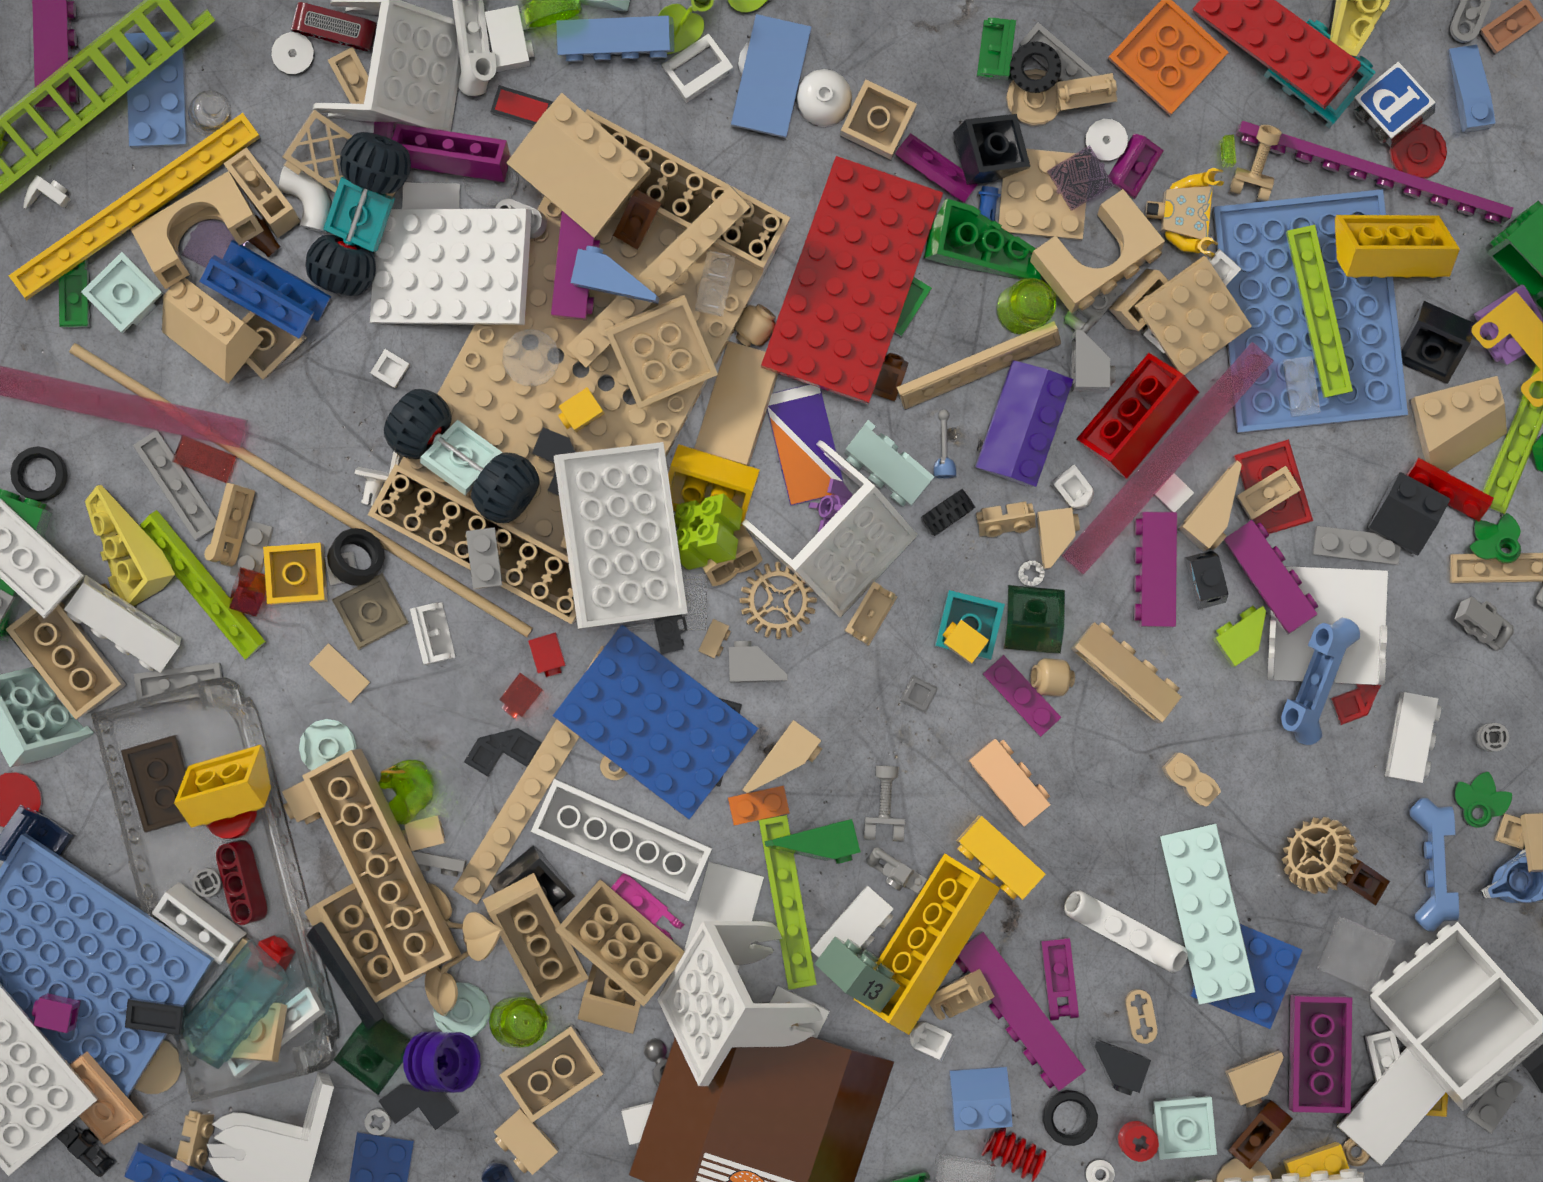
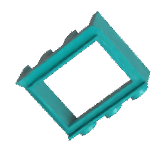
M1311 19L1306 22L1330 40L1329 29L1318 20L1314 22ZM1354 57L1361 63V67L1357 72L1363 77L1336 110L1330 105L1323 109L1270 69L1266 71L1264 76L1267 79L1272 76L1284 86L1282 90L1286 94L1297 96L1306 104L1304 108L1312 114L1315 111L1327 121L1325 126L1330 129L1376 72L1372 69V63L1365 57Z

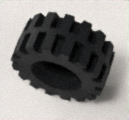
M1038 41L1028 42L1019 47L1012 56L1010 63L1012 78L1021 89L1027 92H1045L1057 83L1061 75L1060 57L1055 49L1046 43ZM1034 55L1042 56L1048 64L1046 75L1037 80L1027 77L1024 72L1025 61Z
M961 489L921 518L933 536H935L976 507L966 492Z

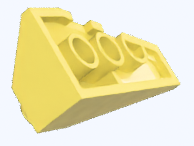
M1336 0L1330 40L1351 56L1356 57L1373 31L1378 19L1390 4V0Z
M102 485L96 486L85 500L94 534L100 536L104 551L100 552L102 561H108L112 574L111 577H108V581L114 594L135 606L163 590L175 573L157 544Z

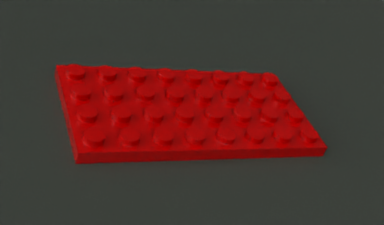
M836 156L765 352L761 368L869 405L943 192Z

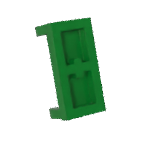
M1000 18L984 20L977 77L1008 81L1016 20Z

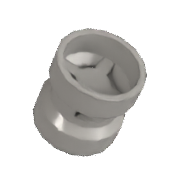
M1499 723L1484 724L1477 732V744L1485 751H1500L1509 742L1508 730Z
M214 868L199 870L195 873L192 880L194 891L201 897H211L220 893L223 889L220 872Z

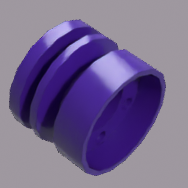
M421 1032L410 1040L403 1056V1068L407 1080L414 1088L423 1092H464L478 1078L481 1067L480 1052L477 1044L469 1035L462 1032Z

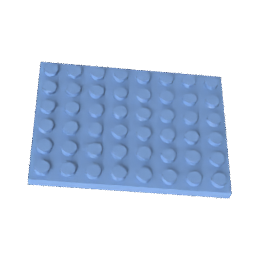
M1383 189L1213 207L1216 242H1218L1217 251L1218 249L1222 250L1241 268L1226 287L1252 326L1227 344L1237 433L1408 415L1393 277H1347L1337 261L1336 215H1386ZM1315 225L1353 389L1350 393L1323 398L1286 236V231Z
M21 834L0 868V984L33 1023L35 1021V1017L32 1016L34 1003L36 1000H39V997L47 993L81 1001L74 1030L63 1033L42 1027L38 1028L68 1064L88 1051L128 1098L166 1038L167 1033L125 1028L127 1000L129 998L186 1005L214 958L28 834Z

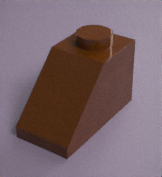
M1356 859L1358 863L1350 866L1353 874L1347 873L1344 877L1346 883L1339 881L1338 884L1376 906L1390 881L1362 861Z
M1270 1100L1228 1151L1247 1168L1251 1169L1293 1118Z

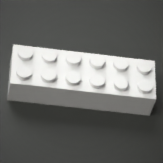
M557 779L553 780L531 832L686 901L690 900L712 850L711 847Z

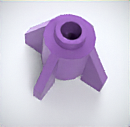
M830 478L827 492L832 495L824 496L820 503H809L808 508L818 510L819 515L824 519L820 521L818 532L853 496L843 481Z

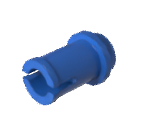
M982 186V190L978 192L981 195L980 213L991 221H995L997 198L1001 196V194H998L999 188Z

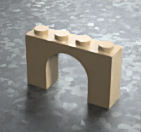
M229 171L131 228L152 271L165 289L190 275L179 255L178 245L183 234L192 225L206 219L221 220L225 222L238 245L264 231Z
M1124 189L1102 203L1097 214L1119 243L1120 257L1116 262L1104 268L1086 267L1074 259L1057 236L1045 242L1032 253L1030 262L1071 313L1079 308L1082 311L1093 304L1094 298L1100 293L1108 294L1117 286L1116 282L1123 277L1126 279L1133 277L1140 270L1139 266L1145 262L1151 264L1162 255L1161 250L1165 240Z

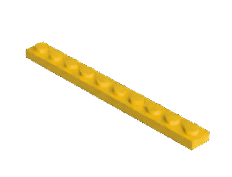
M241 113L8 276L27 301L260 138L259 134L246 116Z

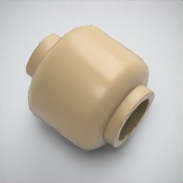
M761 304L756 306L748 305L735 326L738 332L736 338L748 347L751 344L756 346L764 345L773 333L776 325L774 321L776 316Z
M1044 658L1037 665H1034L1031 671V685L1036 688L1040 695L1064 696L1068 692L1069 687H1073L1075 683V673L1070 669L1068 662L1065 660Z

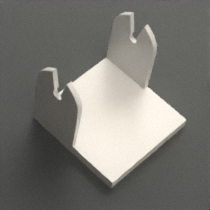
M331 0V6L346 7L345 11L366 15H379L364 104L315 103L312 110L328 113L329 117L346 120L403 122L412 126L451 132L461 72L455 19L401 0Z
M820 440L816 445L842 472L861 487L793 560L749 521L744 520L741 524L766 549L805 582L838 617H841L918 535L874 484Z
M1285 566L1288 572L1293 569L1300 578L1302 584L1299 585V588L1303 594L1310 593L1318 605V608L1315 609L1317 616L1288 635L1271 611L1268 680L1303 682L1315 650L1308 646L1314 629L1322 623L1332 625L1343 617L1351 619L1358 625L1360 639L1346 649L1333 683L1383 685L1386 672L1388 571Z
M703 921L657 999L698 1086H709L732 1047H784L795 1045L811 1037L815 1032L813 1029L792 1026L793 1024H805L823 1020L819 1009L813 1004L752 1002L735 965L751 964L764 959L774 952L770 947L757 944L750 945L755 941L765 942L782 939L778 928L773 923L764 921Z
M317 1072L303 1127L237 1112L224 1115L212 1123L213 1126L223 1130L214 1138L224 1144H207L212 1157H208L209 1161L220 1178L227 1182H309L334 1089L329 1074Z

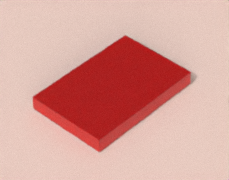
M1289 439L1233 456L1235 462L1238 460L1242 464L1239 477L1244 491L1284 466L1288 468L1301 489L1254 518L1255 524L1260 522L1268 534H1272L1313 521Z

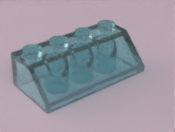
M250 939L185 1017L184 1033L182 1035L191 1054L216 1069H219L224 1062H227L232 1057L237 1046L242 1040L248 1038L252 1028L261 1018L267 1015L270 1006L278 997L285 993L290 983L284 969L253 940Z

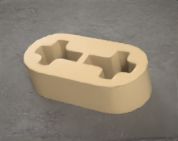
M1141 989L1132 990L1125 999L1132 1037L1137 1042L1148 1044L1157 1035V1024L1152 1000L1147 992ZM1139 994L1140 998L1146 999V1003L1142 1005L1143 1014L1138 1015L1136 1006H1131V1001L1135 1000V995ZM1141 1018H1144L1147 1027L1152 1028V1031L1147 1033L1148 1038L1143 1039L1141 1034L1136 1033V1030L1141 1028L1139 1020Z

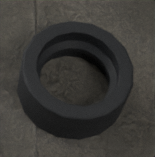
M40 446L27 448L19 453L13 461L10 471L11 481L16 491L25 498L27 497L38 502L51 500L59 495L65 487L68 476L66 465L61 456L48 448ZM38 457L49 460L53 464L56 473L52 485L41 491L32 490L26 486L22 476L26 463Z
M351 528L342 531L335 538L329 548L327 560L331 572L340 581L349 585L360 586L369 583L378 574L383 566L385 554L380 540L371 532L364 529ZM346 544H355L362 547L371 559L370 567L362 570L349 566L341 555V548Z
M1065 1090L1056 1093L1048 1100L1043 1109L1042 1121L1045 1130L1054 1141L1066 1146H1076L1085 1143L1093 1136L1097 1128L1098 1114L1095 1105L1087 1096L1078 1091ZM1067 1101L1081 1104L1087 1114V1123L1084 1129L1074 1135H1065L1059 1132L1053 1121L1056 1108L1061 1103Z

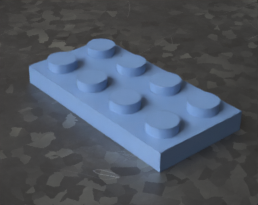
M176 32L159 33L167 41L172 36H174ZM145 33L125 34L126 38L144 59L157 49ZM184 46L127 91L130 148L187 146ZM126 56V72L128 73L135 66Z

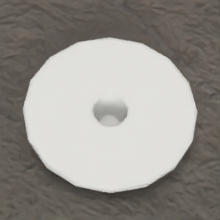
M289 32L281 35L275 41L271 56L279 70L287 74H298L310 66L314 50L306 36L300 33Z
M1113 119L1096 121L1090 126L1086 134L1087 148L1090 147L1092 151L1090 153H1093L1092 155L1095 158L1103 161L1117 159L1124 153L1127 147L1128 136L1126 130L1119 122Z

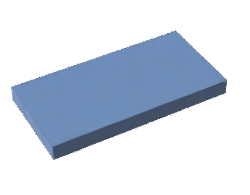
M756 14L731 126L783 138L787 137L811 26Z

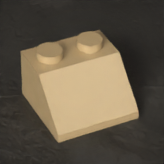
M592 964L578 1019L633 1034L641 1004L595 964Z

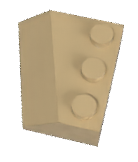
M1498 376L1416 396L1409 400L1425 461L1445 472H1448L1507 434L1505 403Z

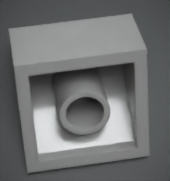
M1075 330L1072 335V379L1074 380L1071 392H1106L1115 383V366H1110V358L1083 330Z
M734 641L735 647H729L730 683L787 681V674L758 646H752V641Z

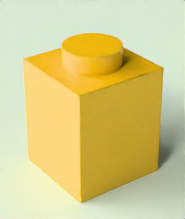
M587 387L559 405L562 413L558 417L567 430L572 427L575 432H578L605 413Z
M962 620L958 624L952 621L943 633V636L947 638L943 644L969 664L973 663L989 641Z

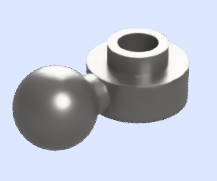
M652 1039L645 1045L644 1054L648 1060L656 1064L652 1077L654 1083L659 1086L667 1062L665 1058L667 1048L661 1040Z

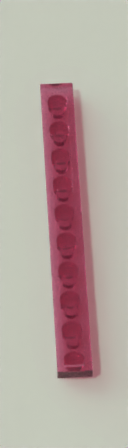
M1252 342L1062 556L1084 575L1274 360Z
M0 365V395L242 448L248 421L246 419Z

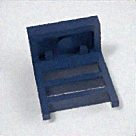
M20 805L0 833V860L6 861L21 834H28L58 855L61 854L73 835L45 814H40L36 810L33 811L28 807Z

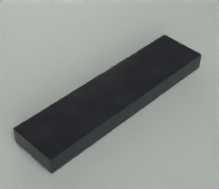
M319 922L311 928L306 936L369 1031L380 1023L384 1015L324 923Z

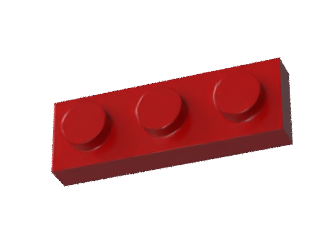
M1419 457L1407 473V476L1450 498L1449 506L1477 521L1482 519L1494 497Z

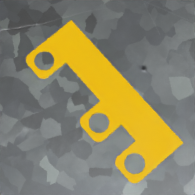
M1514 292L1474 324L1471 331L1481 345L1487 349L1495 346L1508 334L1512 335L1540 369L1521 386V392L1535 407H1540L1543 405V398H1533L1529 393V388L1535 381L1543 382V323L1521 296ZM1487 322H1492L1498 327V335L1493 340H1485L1480 335L1481 326Z

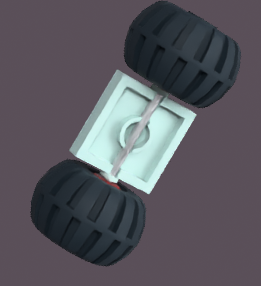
M414 389L405 394L393 407L384 425V437L393 451L408 459H420L421 464L464 495L472 489L471 499L477 511L484 518L504 524L519 517L531 503L539 487L540 479L532 463L518 454L502 453L459 420L450 427L452 414L447 403L440 395L425 389Z

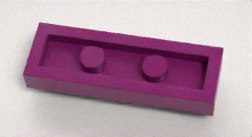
M911 133L895 153L905 163L916 168L926 175L929 180L936 182L952 196L964 203L978 186V184L967 185L963 169Z
M1004 655L982 674L1040 737L1062 718Z

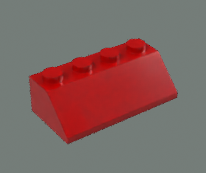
M1148 353L1076 440L1109 468L1127 479L1200 392L1184 374Z

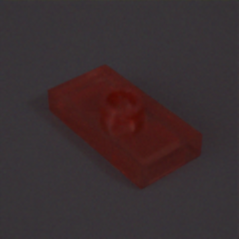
M182 435L172 462L226 483L236 456Z

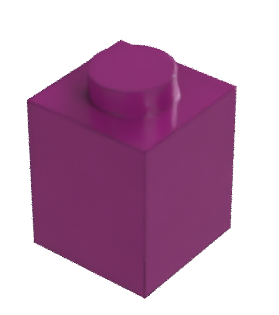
M49 993L39 997V1000L35 1001L32 1010V1016L35 1017L34 1026L63 1033L74 1030L81 1001Z

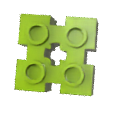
M724 493L705 498L701 505L694 500L677 504L674 520L675 526L679 528L676 530L680 562L688 570L707 566L709 559H712L716 564L736 559L738 539L733 534L734 531L740 530L743 510Z

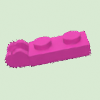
M623 873L611 887L614 892L669 939H673L671 934L656 924L662 915L674 927L681 930L684 926L678 918L667 910L668 907L630 875Z

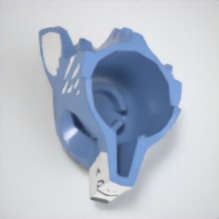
M1524 848L1515 857L1497 869L1492 884L1482 889L1481 894L1483 898L1498 897L1509 903L1543 902V872L1528 871Z

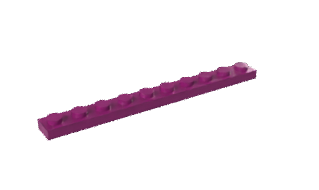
M1242 121L1239 124L1236 136L1242 137L1241 141L1245 144L1257 146L1260 143L1256 138L1260 126ZM1283 133L1278 144L1272 145L1270 151L1276 154L1284 155L1285 152L1295 154V159L1301 162L1312 163L1313 160L1323 163L1322 167L1329 171L1339 172V169L1350 172L1349 176L1357 180L1365 181L1366 178L1376 180V185L1382 188L1393 189L1394 186L1404 189L1403 193L1410 197L1420 198V195L1431 198L1430 202L1435 205L1447 207V204L1457 206V211L1463 214L1474 215V213L1485 215V220L1491 223L1501 224L1502 221H1508L1514 207Z

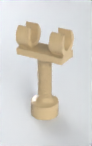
M1261 125L1259 127L1256 138L1260 141V146L1252 169L1249 171L1239 167L1236 168L1230 192L1240 195L1245 181L1260 186L1257 200L1263 202L1269 200L1274 185V178L1263 175L1262 171L1271 146L1277 145L1282 132L1278 128L1270 125Z

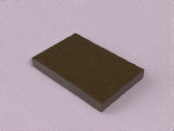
M177 734L121 750L144 833L186 821L174 804L187 770Z

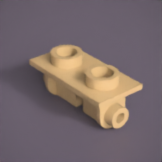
M1113 73L1057 82L1061 111L1117 102L1116 80L1113 78Z
M1024 501L1006 505L1008 513L1006 515H1002L1001 506L982 508L981 512H976L977 523H979V537H997L1006 532L1015 531L1021 533L1028 531L1030 528H1036L1035 512L1032 503L1027 504Z
M190 1110L189 1115L185 1116L182 1135L191 1138L190 1142L180 1141L177 1160L202 1171L208 1157L206 1151L207 1144L214 1130L212 1125L213 1114H201V1112Z

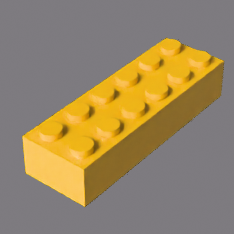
M944 853L877 961L878 965L882 963L894 972L892 978L901 986L880 1013L855 998L853 1000L909 1035L1000 888Z

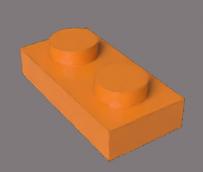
M784 785L728 797L734 825L790 813Z

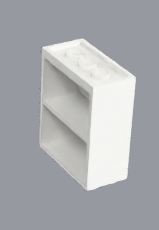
M1457 922L1452 927L1448 924L1442 928L1436 935L1438 939L1431 945L1428 943L1423 944L1415 952L1416 957L1409 963L1404 961L1393 970L1395 975L1388 981L1384 979L1379 981L1371 989L1370 1002L1373 1011L1460 1109L1464 1111L1543 1044V1015Z

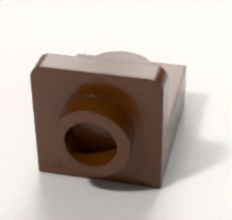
M895 353L886 354L873 394L895 402L898 395L897 387L901 386L909 364L902 356Z

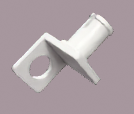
M394 451L391 461L390 472L392 471L394 465H398L400 455H398ZM363 467L355 469V474L366 478L361 503L368 505L373 494L371 506H373L382 489L383 482H386L390 472L387 473Z

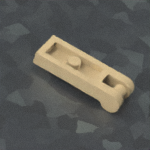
M226 484L211 544L205 550L206 560L211 562L220 561L222 565L228 567L235 565L253 502L254 490L235 484Z

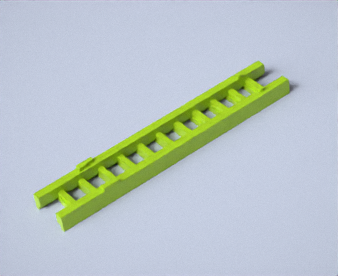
M144 0L0 116V133L5 130L25 155L12 166H9L0 155V169L3 171L0 175V193L212 24L215 18L210 11L206 9L188 23L170 0ZM158 6L179 30L167 41L146 17ZM135 24L140 27L157 48L145 59L124 35ZM113 42L117 44L135 66L123 77L102 53ZM90 60L94 61L113 84L100 95L95 92L78 71ZM70 76L91 100L78 113L72 109L56 90ZM48 94L70 118L55 131L34 108V105ZM26 112L48 136L33 149L12 126V123Z

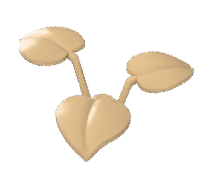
M427 883L448 928L463 929V940L467 946L466 952L445 964L441 969L437 967L427 972L425 976V991L429 1002L440 1015L447 1016L454 1008L458 997L456 982L452 975L447 973L448 969L468 956L475 961L486 959L496 946L503 929L491 923L477 912L467 914L463 924L450 922L448 919L451 917L452 907L447 896L434 884Z

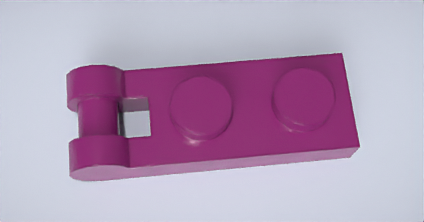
M1070 938L1041 941L1050 1021L1059 1020V1017L1070 1016V1019L1079 1018ZM1068 997V1005L1058 1006L1057 998Z

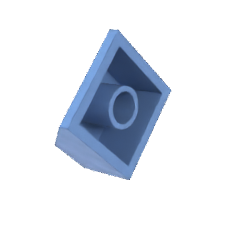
M1007 1067L950 1071L953 1128L955 1131L1013 1127Z

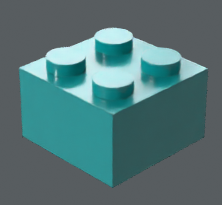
M949 590L934 647L952 651L943 644L947 639L943 636V633L952 621L958 624L962 620L989 640L977 658L991 660L1005 604Z

